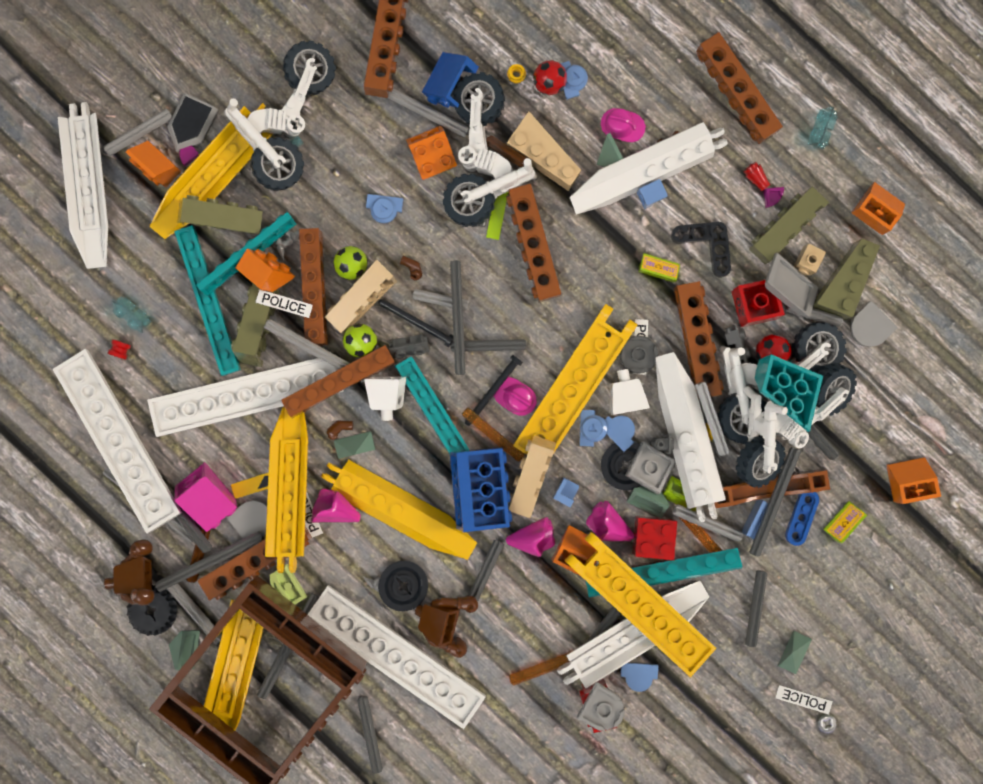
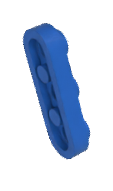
M816 492L798 495L785 532V538L788 543L799 546L806 541L819 504V496ZM809 496L810 501L806 503L805 497ZM803 514L804 518L800 521L798 516ZM794 532L797 533V537L795 539L792 538V534Z

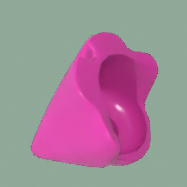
M321 489L312 509L311 523L359 522L361 515L338 491Z
M608 501L597 503L586 520V525L601 541H631L635 536Z
M544 517L507 536L506 542L509 546L541 557L543 551L555 545L552 522L548 517Z

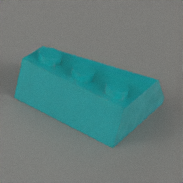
M768 355L759 359L754 377L759 392L774 404L787 407L788 411L786 414L807 432H810L823 376L774 355Z

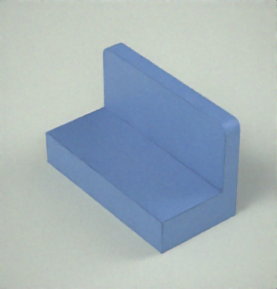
M756 500L742 529L744 535L752 539L755 538L768 505L766 501Z

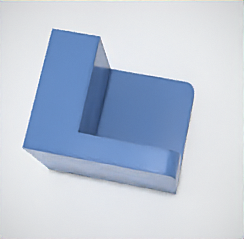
M660 179L639 188L637 191L644 210L668 196Z
M563 477L552 497L571 508L579 485Z

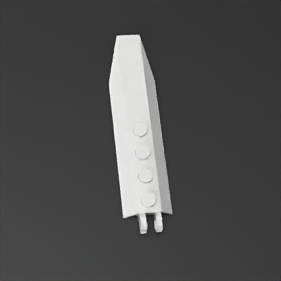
M87 102L81 103L82 116H78V108L75 103L69 104L70 117H58L69 230L87 269L107 267L108 218L96 113L90 115Z
M704 122L599 169L570 196L576 215L613 204L636 193L639 188L658 179L661 181L712 158L715 149H720L728 144L727 139L712 142V138H717L725 133L724 128H718L709 132Z
M674 352L655 357L658 397L668 434H671V438L674 439L673 454L688 509L696 507L699 521L704 522L706 517L702 505L708 504L711 518L717 519L714 503L726 499L695 385Z
M699 580L667 593L662 598L690 622L708 600L709 595ZM626 618L567 654L566 656L570 662L560 666L557 672L562 675L574 668L575 672L564 678V684L568 685L580 678L584 687L588 688L656 645Z

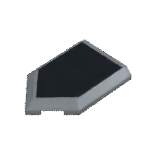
M183 94L167 126L176 152H180L182 148L191 145L197 146L203 143L219 111L217 108L188 94Z

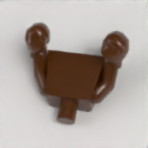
M149 540L135 541L130 547V555L121 561L120 565L113 568V577L104 580L106 590L114 589V594L119 595L123 601L132 605H149L154 600L151 560L143 557L150 554L153 550L152 543Z
M471 595L457 598L443 597L433 599L430 603L419 605L415 609V615L420 617L418 629L424 634L429 645L444 649L445 652L457 658L465 656L467 653L466 642L460 637L453 639L460 609L469 613L475 612L478 609L477 599Z

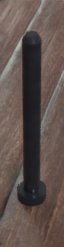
M384 299L378 301L379 306L445 342L444 345L446 347H450L451 342L454 340L452 334L448 336Z
M512 354L510 357L511 362L465 420L467 426H470L516 366L522 365L523 362Z

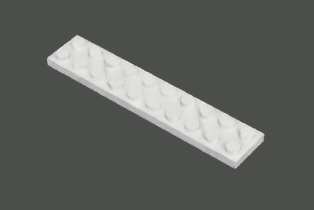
M84 349L53 368L55 375L146 534L151 533L182 513L181 509L174 501L173 495L89 350Z
M316 358L148 399L156 437L165 436L283 407L282 399L339 369Z
M329 585L308 613L312 619L368 663L463 729L486 698L484 693Z

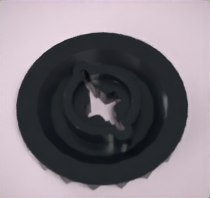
M634 442L625 452L614 443L604 452L601 459L602 474L605 480L614 488L633 490L641 486L625 476L627 469L618 472L622 467V461L627 462L634 458L640 446L638 443Z
M402 560L393 562L381 573L378 584L379 595L385 605L393 610H412L418 607L427 595V576L424 570L416 563ZM396 578H398L403 583L406 581L408 582L406 584V587L410 594L404 589H398L400 587V584Z
M152 585V591L155 594L154 600L149 605H132L130 603L127 605L126 615L129 618V623L132 624L133 629L139 631V634L156 636L166 632L174 624L177 617L175 598L167 589L159 592L155 585ZM149 606L156 609L154 616L147 613Z

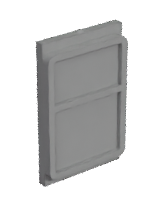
M775 253L765 281L766 289L799 316L810 318L818 287L781 255Z

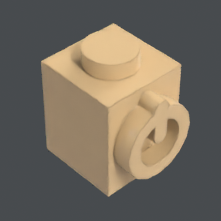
M811 244L803 246L794 267L805 276L812 275L817 272L826 252Z

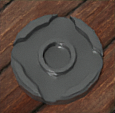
M644 336L631 337L620 351V360L625 369L637 374L646 373L651 370L656 364L655 357H658L657 346L651 339Z

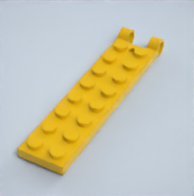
M605 304L513 446L527 455L528 451H525L528 440H533L535 435L555 442V452L636 329L637 323L629 319L620 333L605 323L614 309ZM606 332H610L611 336L606 337Z
M590 532L584 539L597 551L584 565L572 554L564 561L691 678L716 650V647L595 534ZM595 561L599 562L597 566H594Z

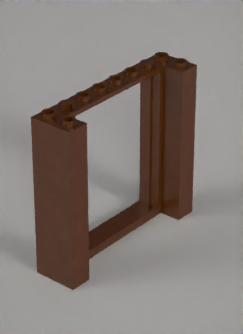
M257 575L248 583L149 710L243 784H277L289 772L290 768L288 766L291 762L296 763L303 754L301 752L304 746L308 748L315 739L314 733L317 730L321 731L327 724L325 719L329 714L333 716L340 707L338 703L341 699L346 700L352 692L350 689L354 683L358 685L367 670L365 668L367 661ZM239 609L341 688L281 765L273 761L179 687L180 683Z

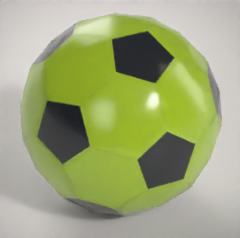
M355 246L341 248L335 254L333 262L336 273L345 280L360 278L366 272L368 265L365 253Z
M358 323L347 328L343 336L345 350L354 357L362 358L373 352L377 345L375 331L366 324Z

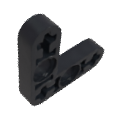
M709 222L679 225L672 230L671 240L676 244L709 241L713 274L718 278H722L730 273L731 261L728 233L724 223ZM716 226H718L719 230H722L719 234V240L723 238V241L714 242V240L718 239L717 233H713ZM695 228L703 230L704 235L702 238L695 237ZM688 229H690L689 235H684L681 239H679V236H675L678 230L681 233H687ZM716 245L724 247L723 255L716 254ZM725 257V260H722V267H726V270L722 274L720 270H717V267L720 266V260L716 261V259Z

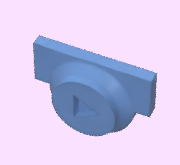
M570 61L560 63L567 73V82L563 88L566 100L580 96L579 91L586 86L588 80L586 70L579 65H571Z
M367 194L366 208L370 209L372 217L377 222L385 224L393 221L397 212L402 213L404 199Z
M582 410L580 446L594 447V442H598L606 436L608 426L602 417L595 415V410Z
M608 416L605 419L608 426L607 435L625 452L634 443L632 437L635 434V425L626 416H617L613 419Z
M628 662L621 667V677H625L627 685L632 690L637 692L645 691L651 686L653 679H658V664Z

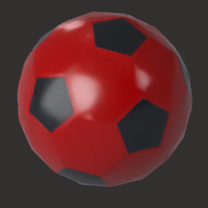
M554 60L544 61L535 69L533 82L536 89L542 94L556 95L565 87L567 73L559 62Z
M770 334L764 336L758 342L756 357L759 360L768 355H774L788 361L791 355V346L783 336Z

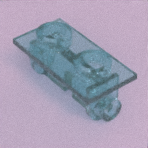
M834 107L820 109L807 145L817 144L819 149H824L828 145L831 133L826 130H833L838 118L837 112L833 111Z
M119 297L117 303L112 301L113 313L119 318L123 317L134 331L138 330L143 333L142 326H148L151 323L150 317L140 309L134 313L132 312L136 305L126 297Z

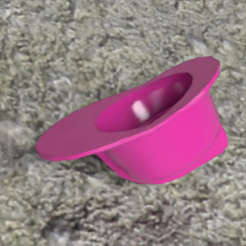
M610 109L601 118L602 131L606 135L611 133L615 139L633 143L640 140L645 133L646 126L644 120L638 114L625 109Z
M511 377L506 379L494 395L496 402L518 416L530 414L537 404L534 391Z

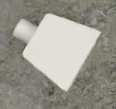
M628 369L617 371L619 382L610 385L611 415L650 408L640 380H630Z
M371 376L364 379L370 408L372 410H381V420H393V410L403 406L406 377Z

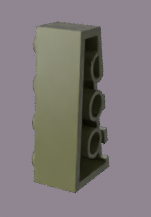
M813 186L801 195L797 193L790 200L792 204L788 209L784 207L777 214L779 218L775 222L771 220L764 227L766 231L763 235L758 234L751 241L753 245L749 250L764 264L769 263L773 259L774 254L779 253L789 243L788 241L792 240L802 230L801 227L809 223L817 215L815 213L829 203Z
M187 195L186 198L180 199L177 223L184 224L185 222L196 226H211L217 229L260 234L263 211H259L257 206L246 205V208L238 207V203L227 202L226 205L218 204L219 200L207 198L206 202L199 201V197Z
M865 239L854 242L837 269L830 276L828 282L820 290L813 308L841 316L844 320L852 318L880 245Z
M253 283L248 288L247 296L249 298L247 303L243 305L242 321H239L237 324L238 334L236 339L234 338L232 341L231 349L240 363L262 367L263 361L260 360L261 352H266L265 335L270 333L269 330L264 328V325L270 316H274L275 308L256 303L259 290L261 289ZM279 289L270 293L279 295Z

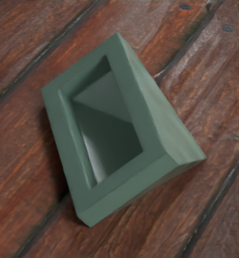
M611 133L607 134L596 164L601 167H606L623 159Z
M371 431L334 440L338 459L376 450Z
M644 486L634 488L626 501L660 518L669 507V503L662 492L655 494Z
M200 630L180 631L169 644L175 670H180L198 648Z
M793 630L778 666L797 674L812 639Z

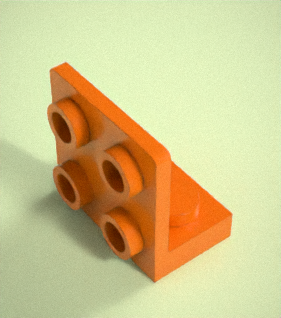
M441 125L406 139L423 180L457 166L445 131Z

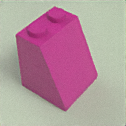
M205 462L175 486L174 501L206 532L211 528L215 529L223 518L231 516L236 511V499Z

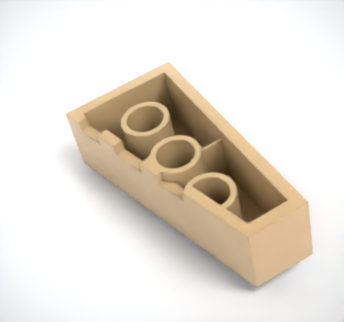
M528 112L508 140L507 145L526 158H529L535 169L569 191L578 179L581 169L535 117Z
M376 260L361 278L353 284L351 289L340 297V301L326 311L327 315L325 318L344 335L347 328L354 325L397 280Z
M535 435L533 440H528L525 451H528L527 457L522 458L519 466L522 469L521 475H516L513 484L516 487L515 493H510V502L508 504L510 505L509 510L511 512L531 518L555 450V442Z

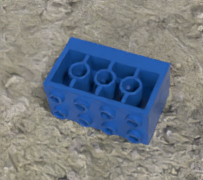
M503 448L450 452L456 529L462 532L510 527L509 522H512V514L508 510L510 493L506 490L508 473L504 468L507 457L506 453L503 452ZM481 466H483L482 473L479 471ZM485 486V490L482 492L481 488Z

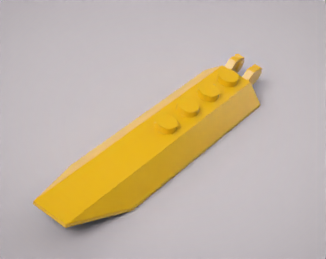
M262 103L257 110L265 109L266 106ZM245 106L239 111L246 118L251 114ZM231 121L166 192L149 226L162 238H168L175 233L174 231L189 224L185 222L184 224L177 223L180 199L186 198L187 195L197 196L199 201L205 202L207 198L215 199L251 159L254 152L252 146L236 130ZM268 132L260 133L266 139L273 135V133Z
M284 406L270 439L265 557H277L278 573L284 572V557H289L290 573H295L297 570L296 557L304 556L308 433L305 412L292 419Z
M351 460L347 461L343 469L332 463L327 464L330 470L340 474L337 479L327 473H322L321 477L333 483L334 485L331 490L341 493L352 506L430 549L469 559L477 542L467 532L456 529V521L448 514Z
M240 609L223 629L204 703L205 708L234 730H236L240 723L264 630L261 625Z

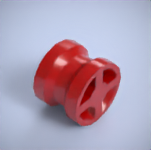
M112 339V347L108 350L107 354L126 360V353L131 348V345Z

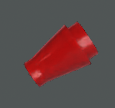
M754 162L744 170L745 177L756 185L760 191H763L770 185L761 164L758 165L757 162Z

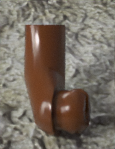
M403 255L400 265L409 268L412 280L417 281L421 279L423 272L420 263Z
M335 421L327 429L328 438L335 440L342 430H353V421Z

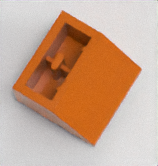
M149 141L126 151L131 157L129 161L157 186L161 184L167 187L181 172L178 167Z
M873 182L851 213L883 235L890 232L903 214L905 203L876 182Z
M246 249L235 267L258 288L269 292H274L295 277L290 272V267L284 263H279L277 261L278 258L270 252L265 254L259 249Z
M925 457L886 465L895 503L906 504L941 497L938 478Z
M568 525L552 557V561L579 575L564 560L572 554L584 565L597 550L584 539L588 534Z

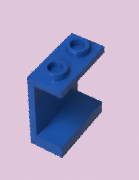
M442 52L422 93L428 97L427 101L431 104L437 105L438 103L447 108L449 106L458 108L459 103L450 95L462 72L476 74L479 66L468 56Z

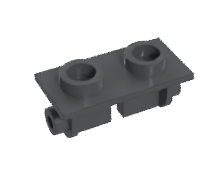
M740 325L735 326L736 330L733 327L726 328L724 334L728 346L735 344V349L744 348L745 354L739 356L740 363L743 364V359L745 363L750 362L751 352L749 347L745 346L744 339H746V333L744 328H741Z
M427 335L410 336V343H407L406 337L392 339V342H389L392 358L401 359L409 355H422L430 352Z
M662 434V438H653L650 441V445L658 450H663L665 454H671V450H674V439L671 438V434Z

